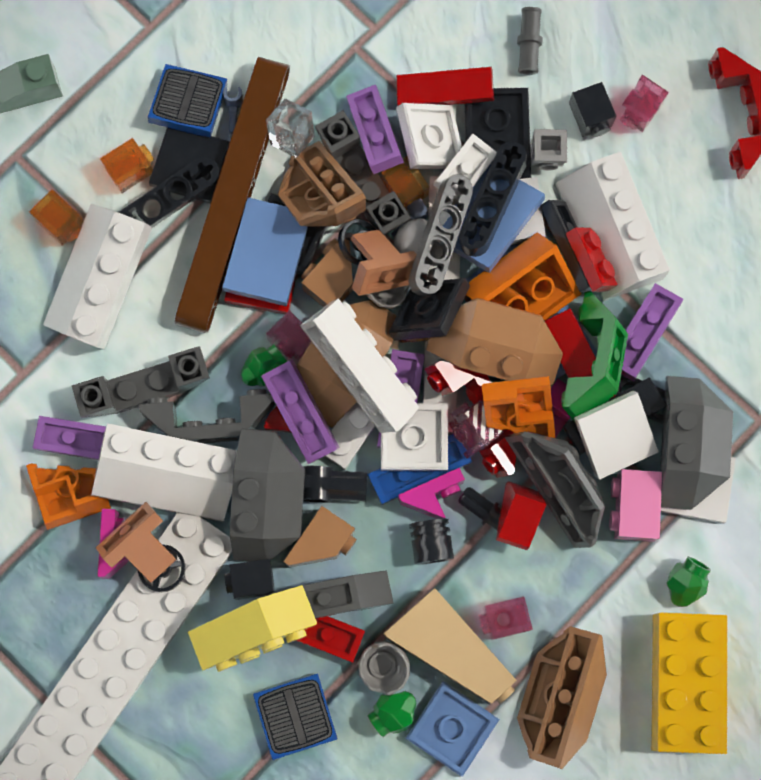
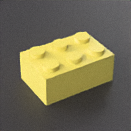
M303 585L258 598L188 631L202 671L216 666L217 671L220 672L237 665L236 659L238 658L240 664L260 657V649L265 654L283 647V639H286L287 643H291L307 636L305 629L316 625L317 621Z

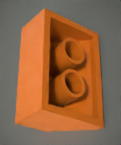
M537 232L502 257L490 273L484 270L469 281L470 287L464 299L466 303L476 298L541 315L544 321H546L580 296L581 292L557 245Z

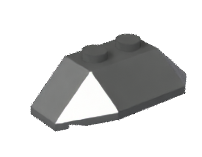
M666 376L664 402L667 406L663 411L660 472H662L661 508L692 510L730 478L733 411L701 379Z
M241 429L233 470L230 542L233 560L247 562L264 559L271 560L301 536L305 469L283 443L276 431Z
M519 432L506 436V441L573 547L590 548L595 545L605 506L603 498L596 488L597 483L593 476L586 472L582 466L577 450L565 440L530 432Z

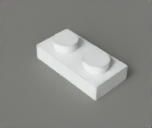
M472 134L433 185L439 189L443 180L452 175L461 174L470 180L473 187L492 163L497 152L476 135ZM457 184L451 186L455 190L453 199L461 195V192L457 190Z
M358 402L336 423L331 431L340 448L325 456L344 470L347 469L375 428V425Z

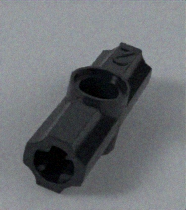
M303 466L305 469L303 501L328 503L331 500L366 502L368 473L333 471V468L325 466Z

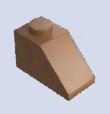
M321 506L283 562L292 568L334 560L338 558L340 553L346 556L357 540L352 536L355 533V528Z

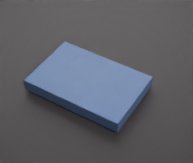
M491 164L488 166V168L485 170V172L473 186L472 197L463 224L468 216V213L475 201V198L482 186V183L489 171ZM503 179L493 181L490 187L495 191H504L509 186V183ZM520 180L486 253L477 257L466 255L461 250L459 236L453 252L490 273L543 203L545 194ZM491 206L482 207L478 211V215L485 219L492 218L496 214V210ZM451 215L443 225L446 229H450L453 220ZM477 226V233L473 239H469V244L474 245L475 241H480V227Z
M247 198L222 287L223 291L287 306L308 226H300L286 206Z

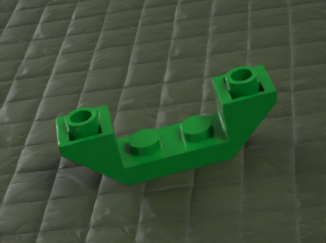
M591 291L584 293L583 304L579 307L578 316L581 324L584 325L591 336H597L598 350L596 360L592 363V376L568 378L566 391L562 393L561 398L562 408L574 422V417L606 403L618 392L628 333L618 319Z

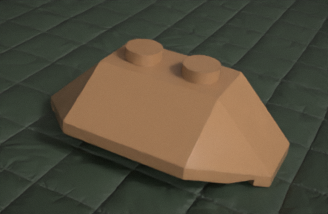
M320 141L291 155L289 160L290 167L283 177L278 196L300 226H338L352 221L357 215L366 211V197Z
M480 298L461 305L447 336L429 338L426 347L427 351L460 368L508 381L549 376L550 385L554 384L563 356L559 345L541 315Z
M372 300L350 304L357 316L354 319L362 330L365 328L372 334L377 342V345L374 347L382 357L385 356L393 343L389 330L397 315L384 307H379ZM311 341L299 360L297 368L327 425L333 428L357 401Z
M569 626L563 631V634L553 639L536 654L517 716L530 759L563 769L587 742L607 676L602 635Z

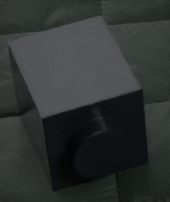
M603 82L572 92L569 105L582 137L590 134L593 137H598L609 132L617 116Z
M270 559L230 564V573L224 574L227 594L233 593L235 600L260 597L275 592Z

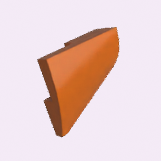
M549 376L482 384L486 427L498 430L509 429L514 433L532 432L555 438Z
M33 463L26 465L47 530L102 512V509H111L108 499L91 496L97 468L83 467L75 470L69 466L57 465V469L38 468L37 464Z

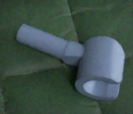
M227 87L223 90L224 103L228 107L230 134L234 132L238 108L243 103L242 89L238 87L239 94L235 98L228 97Z
M417 199L407 206L411 219L422 218L425 220L428 217V210L422 199ZM399 226L397 229H395V230L391 233V235H392L393 237H395V235H396L398 229H399L401 226Z

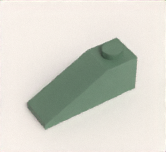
M49 54L19 61L0 70V114L63 96L57 72Z

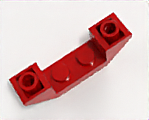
M720 47L716 49L711 60H709L708 69L710 77L716 80L717 89L742 85L740 87L741 101L743 105H747L749 112L747 128L749 134L754 135L753 137L738 139L729 152L731 169L736 170L738 179H743L761 155V71L726 48Z
M438 361L424 368L428 374V383L433 390L438 393L440 392L444 396L455 392L465 385L468 398L473 404H478L482 411V406H484L482 384L492 383L486 374L460 368L452 363ZM494 429V433H497L498 437L479 450L483 457L482 463L490 474L495 475L496 478L510 476L515 470L516 455L505 437L514 432L509 429H502V432L498 434V429Z

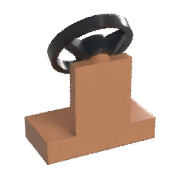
M355 219L346 223L341 228L338 236L339 248L349 262L359 265L352 285V289L358 296L409 285V275L416 257L414 251L399 253L380 230H376L365 220ZM352 224H358L367 229V231L361 230L355 234L345 233ZM344 239L351 241L353 248L361 253L362 260L354 258L348 252Z
M147 502L141 505L96 547L103 560L111 568L122 558L126 557L138 569L142 583L147 588L156 592H168L175 589L182 582L186 573V563L182 554L172 546L161 544L151 533L163 520ZM167 549L175 552L180 561H176L175 557ZM181 567V574L174 584L166 588H158L161 578L168 577L173 568ZM144 576L146 577V579H147L150 583L153 582V586H151V585H149V584L147 583V581L145 580Z

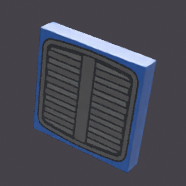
M165 64L148 114V123L211 138L224 97L223 90L227 87V78Z
M318 673L253 694L272 760L338 739Z

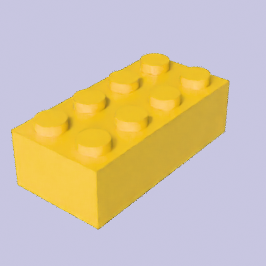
M653 614L651 751L727 754V615Z

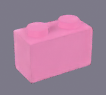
M622 469L617 473V478H612L611 497L616 498V511L610 512L609 529L610 531H615L614 539L655 542L660 539L662 472Z

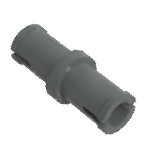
M524 7L521 9V35L517 37V44L520 46L518 72L533 75L538 73L539 47L542 46L543 41L542 36H540L542 10L538 7Z

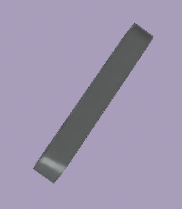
M452 175L443 180L439 187L409 275V286L416 295H431L436 293L442 286L473 193L472 183L464 175ZM457 184V190L461 192V195L453 199L455 190L451 186ZM442 211L449 213L452 217L453 223L450 229H446L440 224L439 215ZM432 241L438 242L442 247L443 253L440 259H435L429 252V245ZM430 266H437L436 268L429 270ZM428 273L427 280L431 282V285L423 287L424 281L420 279V276Z

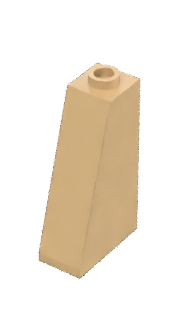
M435 588L383 634L389 641L489 704H492L495 700L501 704L515 691L512 685L517 680Z

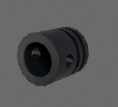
M433 519L409 524V528L413 529L410 535L415 539L411 541L415 565L454 560L451 535H447L450 532V527H446L449 524V519Z

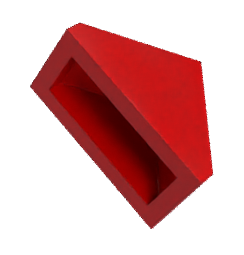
M510 481L506 483L496 536L497 541L524 550L530 548L547 505L539 491Z

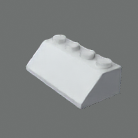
M621 151L592 161L556 183L562 201L566 202L577 227L591 228L601 240L600 248L604 257L612 264L615 270L614 278L618 286L609 291L600 292L603 302L665 278L670 269Z
M90 204L43 325L79 341L105 349L152 227L116 211Z
M339 299L333 300L300 326L379 432H397L420 408L414 401L417 399V396L407 383L404 382L402 384L394 374L397 372V369L393 362L387 356L382 357L374 346L377 345V342L372 334L365 328L362 330L354 319L357 316L352 307L345 301L341 303Z
M107 423L91 496L136 505H143L147 502L152 508L223 522L232 494L233 470L237 450Z

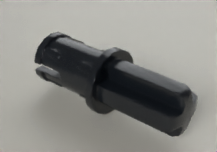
M467 487L459 497L458 502L482 519L481 524L487 523L495 530H498L501 509L498 507L499 503L495 502L493 504L473 488Z

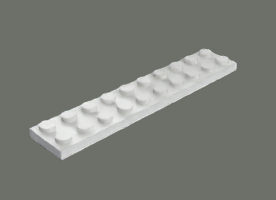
M176 514L158 541L161 544L174 547L182 554L186 563L184 579L171 591L156 592L147 588L142 583L138 570L0 765V780H75L232 554L230 537L199 516ZM167 549L175 557L176 561H180L175 552ZM181 567L173 568L168 577L161 578L158 588H166L174 584L181 574ZM144 576V578H145V580L147 581V583H148L149 585L153 586V582L150 583V582L146 579V577Z

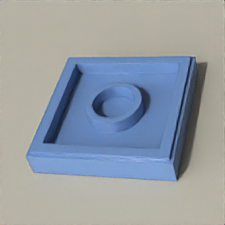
M442 681L406 736V739L463 777L500 719Z

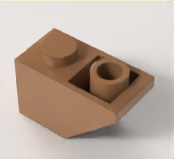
M335 238L325 247L323 259L317 265L314 262L310 264L301 276L304 279L301 282L302 290L322 307L336 299L343 303L353 291L351 262L343 256L338 240ZM344 239L346 248L350 253V241Z

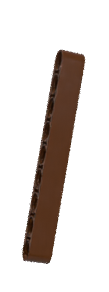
M258 57L178 305L175 325L203 333H208L211 327L247 198L252 196L290 72V65L263 57Z

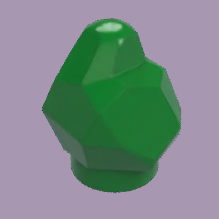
M274 344L267 349L259 347L251 351L241 370V379L248 386H266L261 376L288 361Z
M689 556L684 563H676L669 573L666 583L672 603L678 607H687L706 595L709 583L707 577L711 569Z
M407 691L392 695H381L373 706L374 710L367 716L382 737H385L390 732L393 734L400 733L413 723L416 698Z

